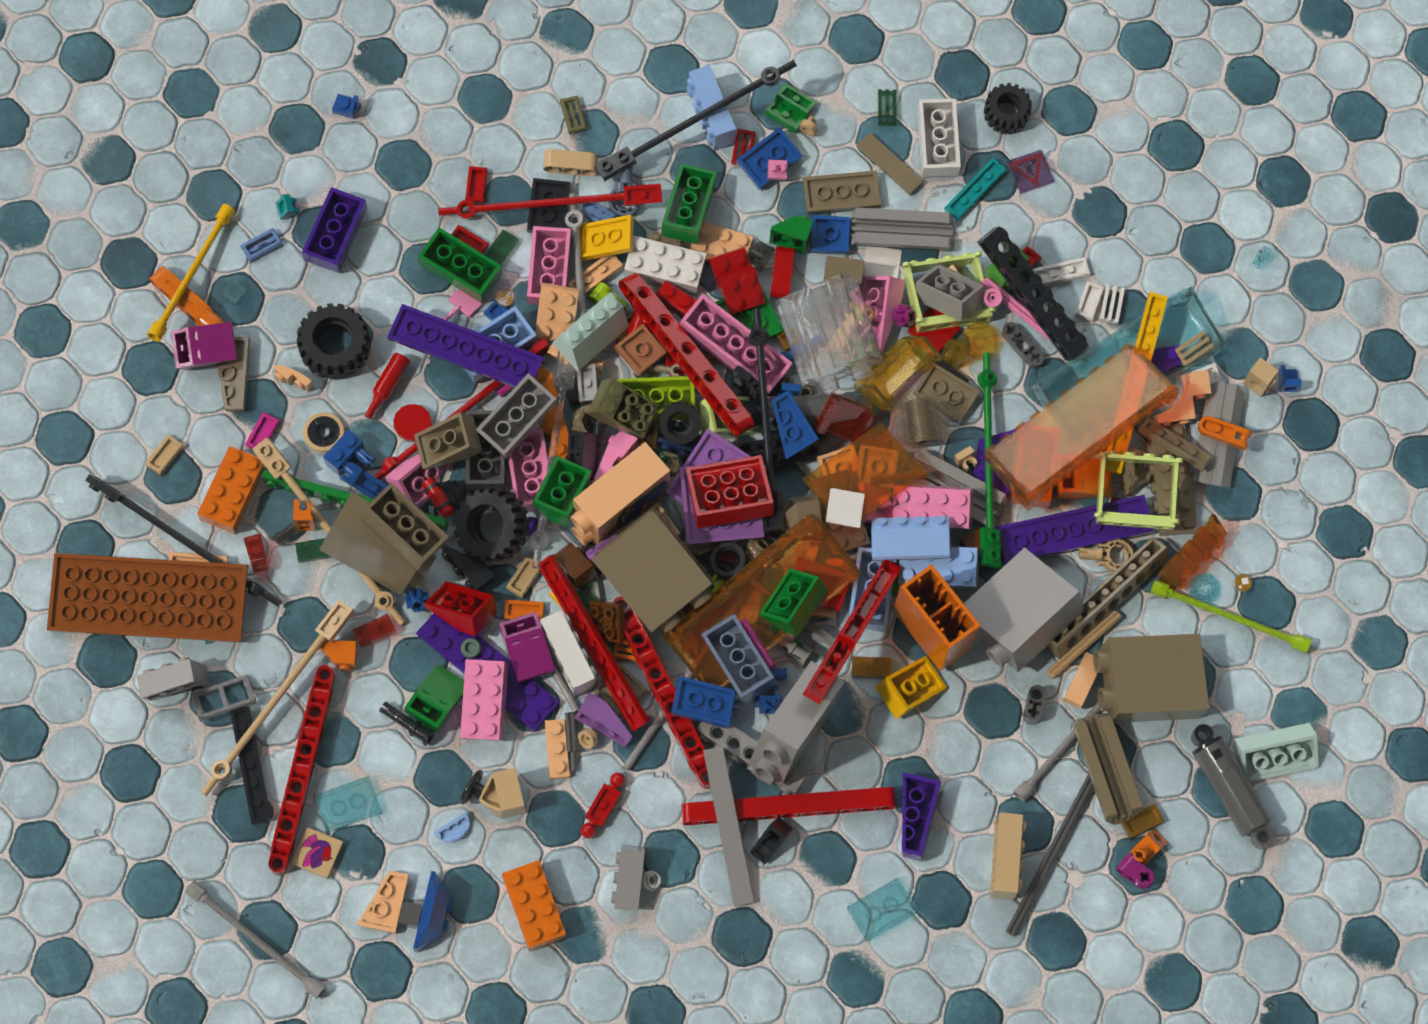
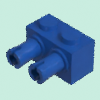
M349 429L323 456L324 463L336 474L340 475L344 471L348 476L352 474L351 469L347 467L348 462L358 458L366 467H370V463L373 464L376 459L364 450L363 441Z

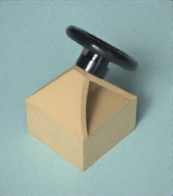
M516 768L492 773L486 786L480 783L483 771H476L464 788L459 800L460 804L464 805L473 796L476 800H480V803L488 811L501 819L525 814Z

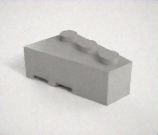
M190 658L179 659L178 663L163 664L159 669H148L143 671V674L137 675L141 698L148 701L174 696V693L186 690V693L192 692V688L197 686L211 687L206 665Z
M622 845L621 852H617L615 864H619V871L614 872L613 883L617 884L616 892L612 891L611 903L615 904L614 909L638 912L646 847Z

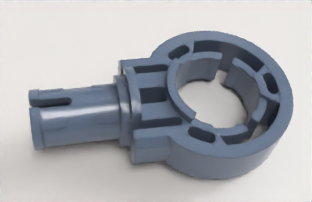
M633 166L628 168V171L624 170L621 172L620 190L618 191V181H615L614 189L610 194L624 193V186H631ZM608 201L610 210L618 217L634 215L640 206L636 205L633 210L631 206L623 209L616 205L614 208L612 202Z

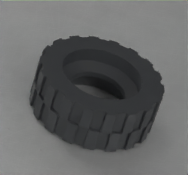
M677 400V402L673 401L666 405L665 409L661 411V416L659 417L660 431L669 442L676 443L677 445L692 442L694 438H697L698 433L701 431V417L693 404ZM679 413L685 414L690 420L689 427L682 432L674 430L671 426L672 417Z

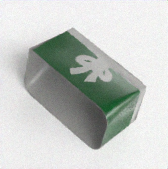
M808 621L799 636L794 635L793 642H797L799 646L807 651H811L814 656L823 661L826 655L821 656L815 651L816 645L818 643H825L830 650L835 638ZM803 632H808L812 635L813 641L811 644L805 645L799 641V636Z

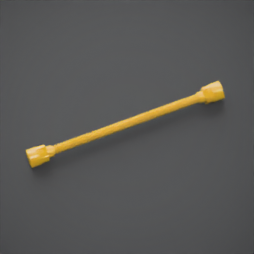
M222 204L215 216L217 220L213 230L200 249L175 295L172 297L161 318L157 322L154 321L147 332V336L150 339L160 342L167 331L166 325L171 313H173L218 233L225 224H229L234 216L235 209L230 205Z

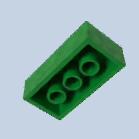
M680 164L662 222L661 236L698 244L715 189L717 172Z
M440 227L418 255L419 265L480 303L484 301L502 275V266Z

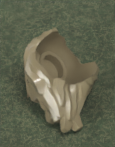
M591 403L574 411L572 431L592 433V421L600 422L587 414Z
M1133 448L1131 451L1136 453V456L1146 454L1137 448ZM1124 462L1120 486H1124L1125 496L1131 497L1134 490L1149 481L1151 477L1150 472L1143 467L1144 463Z

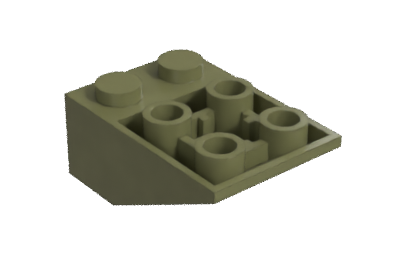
M609 378L602 380L587 414L604 424L644 439L658 405L617 380Z

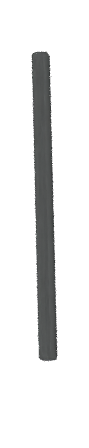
M1089 773L1006 929V933L1010 936L1017 934L1094 787Z

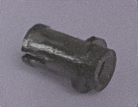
M291 523L279 533L275 532L273 539L279 546L285 545L287 540L299 532Z

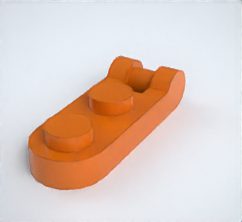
M1211 416L1203 417L1198 423V431L1203 436L1235 446L1239 450L1247 449V440L1252 434L1250 430ZM1235 435H1240V439H1236Z

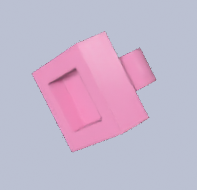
M768 160V180H787V160Z

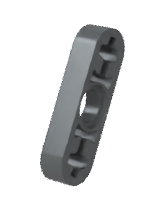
M1006 323L1002 329V337L1030 368H1040L1044 361L1043 353L1016 323ZM1008 329H1014L1013 334H1007ZM1025 341L1028 344V348L1022 350L1018 347V343ZM1032 356H1033V357H1037V356H1038V357H1039L1038 362H1037V361L1032 362V361H1031V360H1032Z

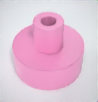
M990 288L984 293L983 301L988 307H997L1002 302V294L998 289Z

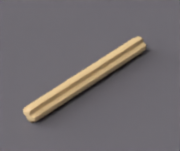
M1116 610L1110 613L1061 659L1047 669V674L1052 679L1055 678L1120 620L1121 615Z

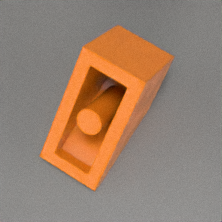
M325 640L320 646L319 650L336 668H340L341 671H351V668L356 669V641L333 640L331 643Z

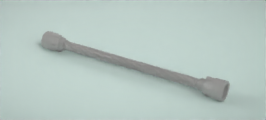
M1098 702L1087 713L1086 717L1099 713ZM1074 729L1062 744L1057 747L1054 753L1049 756L1046 762L1041 765L1038 771L1027 781L1024 780L1013 791V794L1022 802H1025L1031 796L1034 786L1038 782L1037 780L1046 773L1063 751L1076 739Z
M194 880L185 890L187 895L196 902L206 903V905L210 906L212 910L214 909L216 913L233 925L239 932L247 936L259 948L261 947L276 962L300 979L302 984L306 986L304 989L315 999H318L324 993L327 986L315 977L306 976L292 963L288 962L286 958L278 954L276 950L268 946L259 936L235 919L233 915L231 916L229 912L207 894L208 890Z

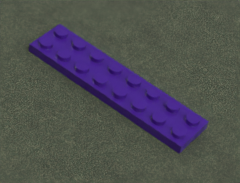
M404 304L401 305L387 336L390 341L514 388L528 373L536 379L544 360L542 356Z
M1145 495L1107 502L1102 505V511L1150 515ZM1097 505L996 526L995 528L1000 530L1001 553L1004 565L1013 559L1024 547L1038 558L1079 549L1080 547L1084 548L1098 545L1099 543L1153 533L1154 530L1152 528L1096 524L1094 513L1097 511Z
M434 613L416 632L420 639L464 675L465 661L468 658L463 656L461 645L463 641L469 638L477 640L481 647L480 654L476 658L469 660L507 662L508 677L505 709L533 732L540 727L560 704L556 698L533 679L518 682L511 662L478 634L473 636L460 632Z

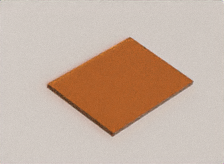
M880 422L804 477L803 481L827 508L831 488L865 494L862 521L926 472ZM843 525L847 531L852 528L851 526Z

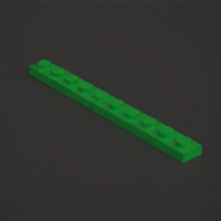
M264 470L262 478L267 486L271 488L282 487L285 491L294 493L282 476L279 479H275L270 471ZM293 478L307 497H319L327 503L334 501L338 502L340 506H344L351 494ZM358 495L359 497L367 500L368 502L374 500L371 498ZM424 513L442 531L447 532L449 523L446 518Z

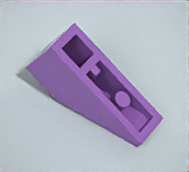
M589 692L574 718L626 747L632 735L608 703L602 700L600 696Z

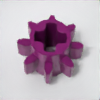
M899 304L898 308H895L892 312V319L894 322H897L896 326L908 328L909 324L915 321V311L911 310L910 305Z

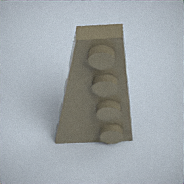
M234 337L237 360L217 364L224 409L227 412L245 411L250 353L249 337Z

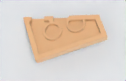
M389 871L356 925L396 934L409 874Z

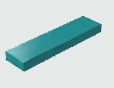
M992 158L944 207V211L949 212L958 222L1000 179L1007 169L995 158Z

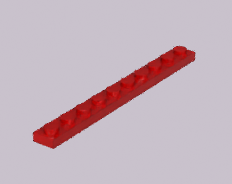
M549 555L537 566L564 613L568 615L571 625L632 731L640 729L650 721L555 555Z

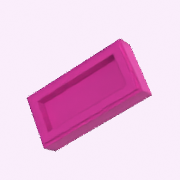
M263 412L245 446L253 449L266 437H269L271 440L280 424V420Z

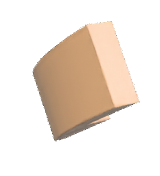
M281 365L273 367L275 371L274 376L281 383L285 382L290 385L294 381V384L300 390L304 388L307 392L313 388L312 381L300 372Z

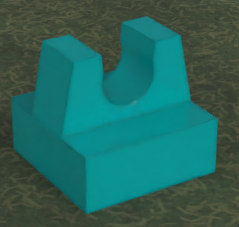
M283 194L276 202L280 220L288 219V217L297 215L300 212L299 208L293 207L297 199L290 197V194Z

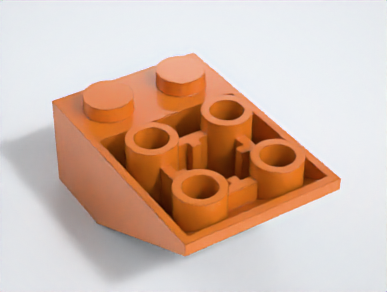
M1078 455L1057 456L1055 464L1056 499L1097 498L1100 459ZM1105 471L1103 498L1114 497L1112 473Z

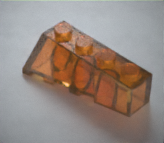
M1214 513L1209 517L1205 526L1202 525L1197 530L1192 539H1189L1184 544L1180 552L1176 553L1157 575L1158 579L1169 584V588H1172L1174 591L1177 588L1181 590L1188 583L1187 578L1190 574L1194 576L1201 569L1199 565L1203 561L1207 563L1214 555L1211 552L1215 548L1219 550L1226 542L1224 538L1227 532Z

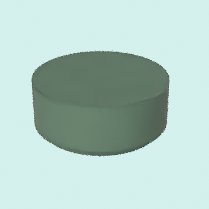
M469 638L463 641L461 652L464 657L474 659L480 654L481 647L477 640Z

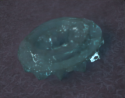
M1198 573L1190 580L1189 593L1193 599L1209 603L1218 596L1220 589L1218 581L1213 575ZM1201 582L1204 585H1210L1207 592L1205 590H1198L1202 586Z

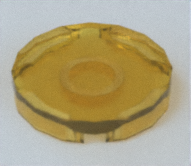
M978 322L971 324L965 328L962 334V349L973 359L983 360L984 352H990L991 357L998 348L999 338L997 332L986 323Z

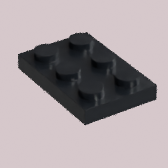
M533 178L531 200L569 197L570 182ZM568 205L529 208L527 233H533V226L565 228V216L567 215Z

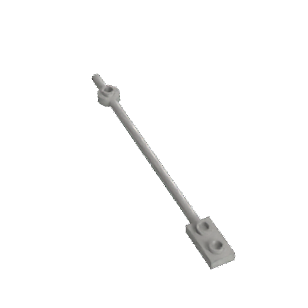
M575 193L569 194V197H577V195ZM577 204L570 205V212L565 216V223L572 230L576 287L580 289L578 298L580 318L586 313L579 231L583 227L585 219L582 213L578 211ZM589 361L577 372L579 402L581 405L592 403L599 388L596 364H590Z

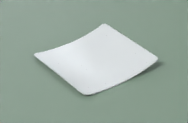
M831 488L826 522L860 528L865 494Z

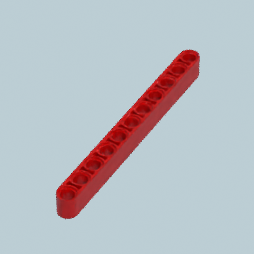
M894 787L733 799L738 822L776 819L778 816L780 818L896 808ZM713 801L690 802L681 805L683 825L717 823Z

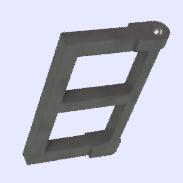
M248 674L191 693L200 722L251 704H256V698ZM244 683L249 699L228 705L224 689ZM219 691L224 707L203 713L199 697Z

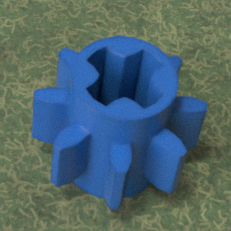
M421 588L410 589L409 595H405L407 609L411 608L414 612L424 611V603L429 599L428 592H423Z

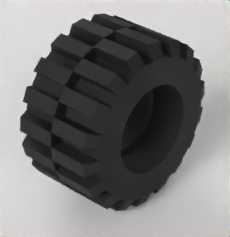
M1002 83L999 84V88L995 86L989 92L984 106L985 121H988L989 127H994V131L1000 130L1001 134L1005 132L1012 134L1013 130L1018 132L1020 128L1023 129L1031 113L1032 101L1029 100L1030 95L1028 93L1025 94L1023 87L1019 89L1017 84L1011 86V83H1007V86H1004ZM1010 103L1016 107L1018 112L1005 114L999 110L998 105Z

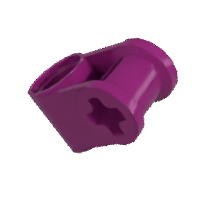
M1127 853L1115 868L1119 874L1130 880L1140 889L1149 888L1154 880L1153 872L1141 862L1135 860L1134 856L1130 853ZM1146 875L1148 877L1147 881L1142 882L1141 877Z

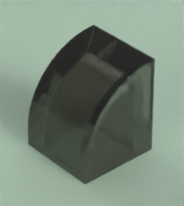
M759 240L751 248L748 255L750 265L759 272H762L775 249Z

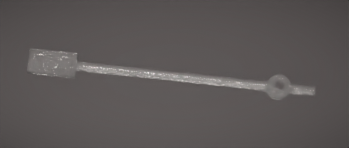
M559 350L553 386L559 387L558 404L555 410L546 475L557 455L566 389H573L576 369ZM541 511L538 528L529 538V543L534 549L532 568L539 569L542 550L550 543V537L545 531L547 517ZM536 538L540 539L541 544L536 542Z

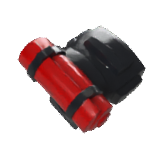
M434 477L428 478L422 484L424 492L429 495L422 510L424 513L430 514L429 505L434 506L433 515L438 517L441 515L442 518H447L453 515L456 509H460L459 503L462 499H466L467 494L456 480L439 483Z

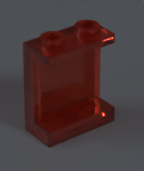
M831 392L814 425L818 433L824 435L825 432L852 442L853 446L858 448L860 443L864 442L869 427L873 426L875 416L871 408Z

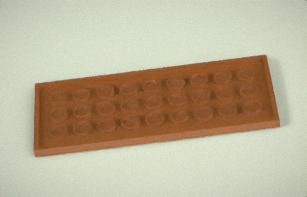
M54 553L47 631L242 643L248 565Z

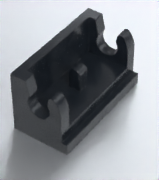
M569 432L567 460L592 470L591 473H594L596 434Z

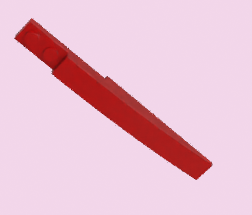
M889 560L882 562L802 695L821 704L902 567Z

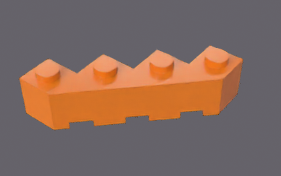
M540 367L535 380L558 400V404L545 416V420L539 428H543L544 438L552 442L547 450L548 462L553 463L556 456L567 460L568 430L552 372Z

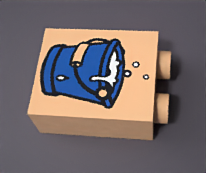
M644 442L573 499L574 514L570 519L574 524L571 527L574 536L584 546L590 542L596 546L667 496L666 491L670 486V469Z

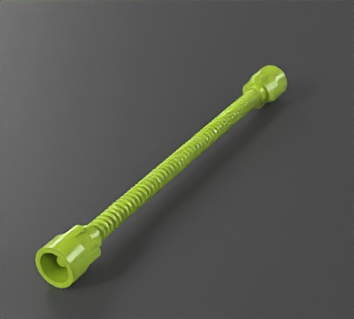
M1155 579L1150 591L1152 595L1163 599L1165 596L1168 598L1173 597L1205 611L1208 610V612L1215 613V615L1217 614L1226 619L1229 618V620L1231 619V621L1236 623L1238 622L1257 631L1259 630L1287 641L1288 644L1292 645L1291 648L1307 653L1312 639L1300 634L1296 636L1292 634L1286 635L1284 632L1265 627V625L1258 624V622L1256 623L1253 620L1244 619V617L1237 616V614L1235 615L1232 612L1216 608V606L1214 607L1198 599L1195 600L1193 597L1179 594V592L1169 588V584Z

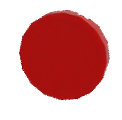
M408 404L401 407L393 419L397 435L408 442H416L414 435L432 426L428 411L417 404Z

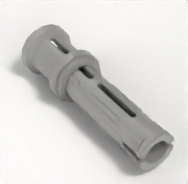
M763 623L756 631L757 635L784 651L788 658L792 657L802 667L806 665L812 655L811 651L807 652L798 646L797 642L792 643Z

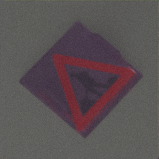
M1041 150L1007 161L1020 194L1055 183L1049 165Z

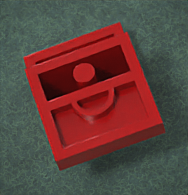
M745 247L708 258L719 294L724 297L730 315L765 303L755 267L750 265Z

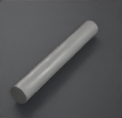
M553 661L555 671L551 672L571 710L577 713L579 706Z

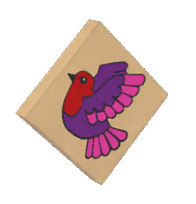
M306 827L291 865L328 879L342 848L343 841Z

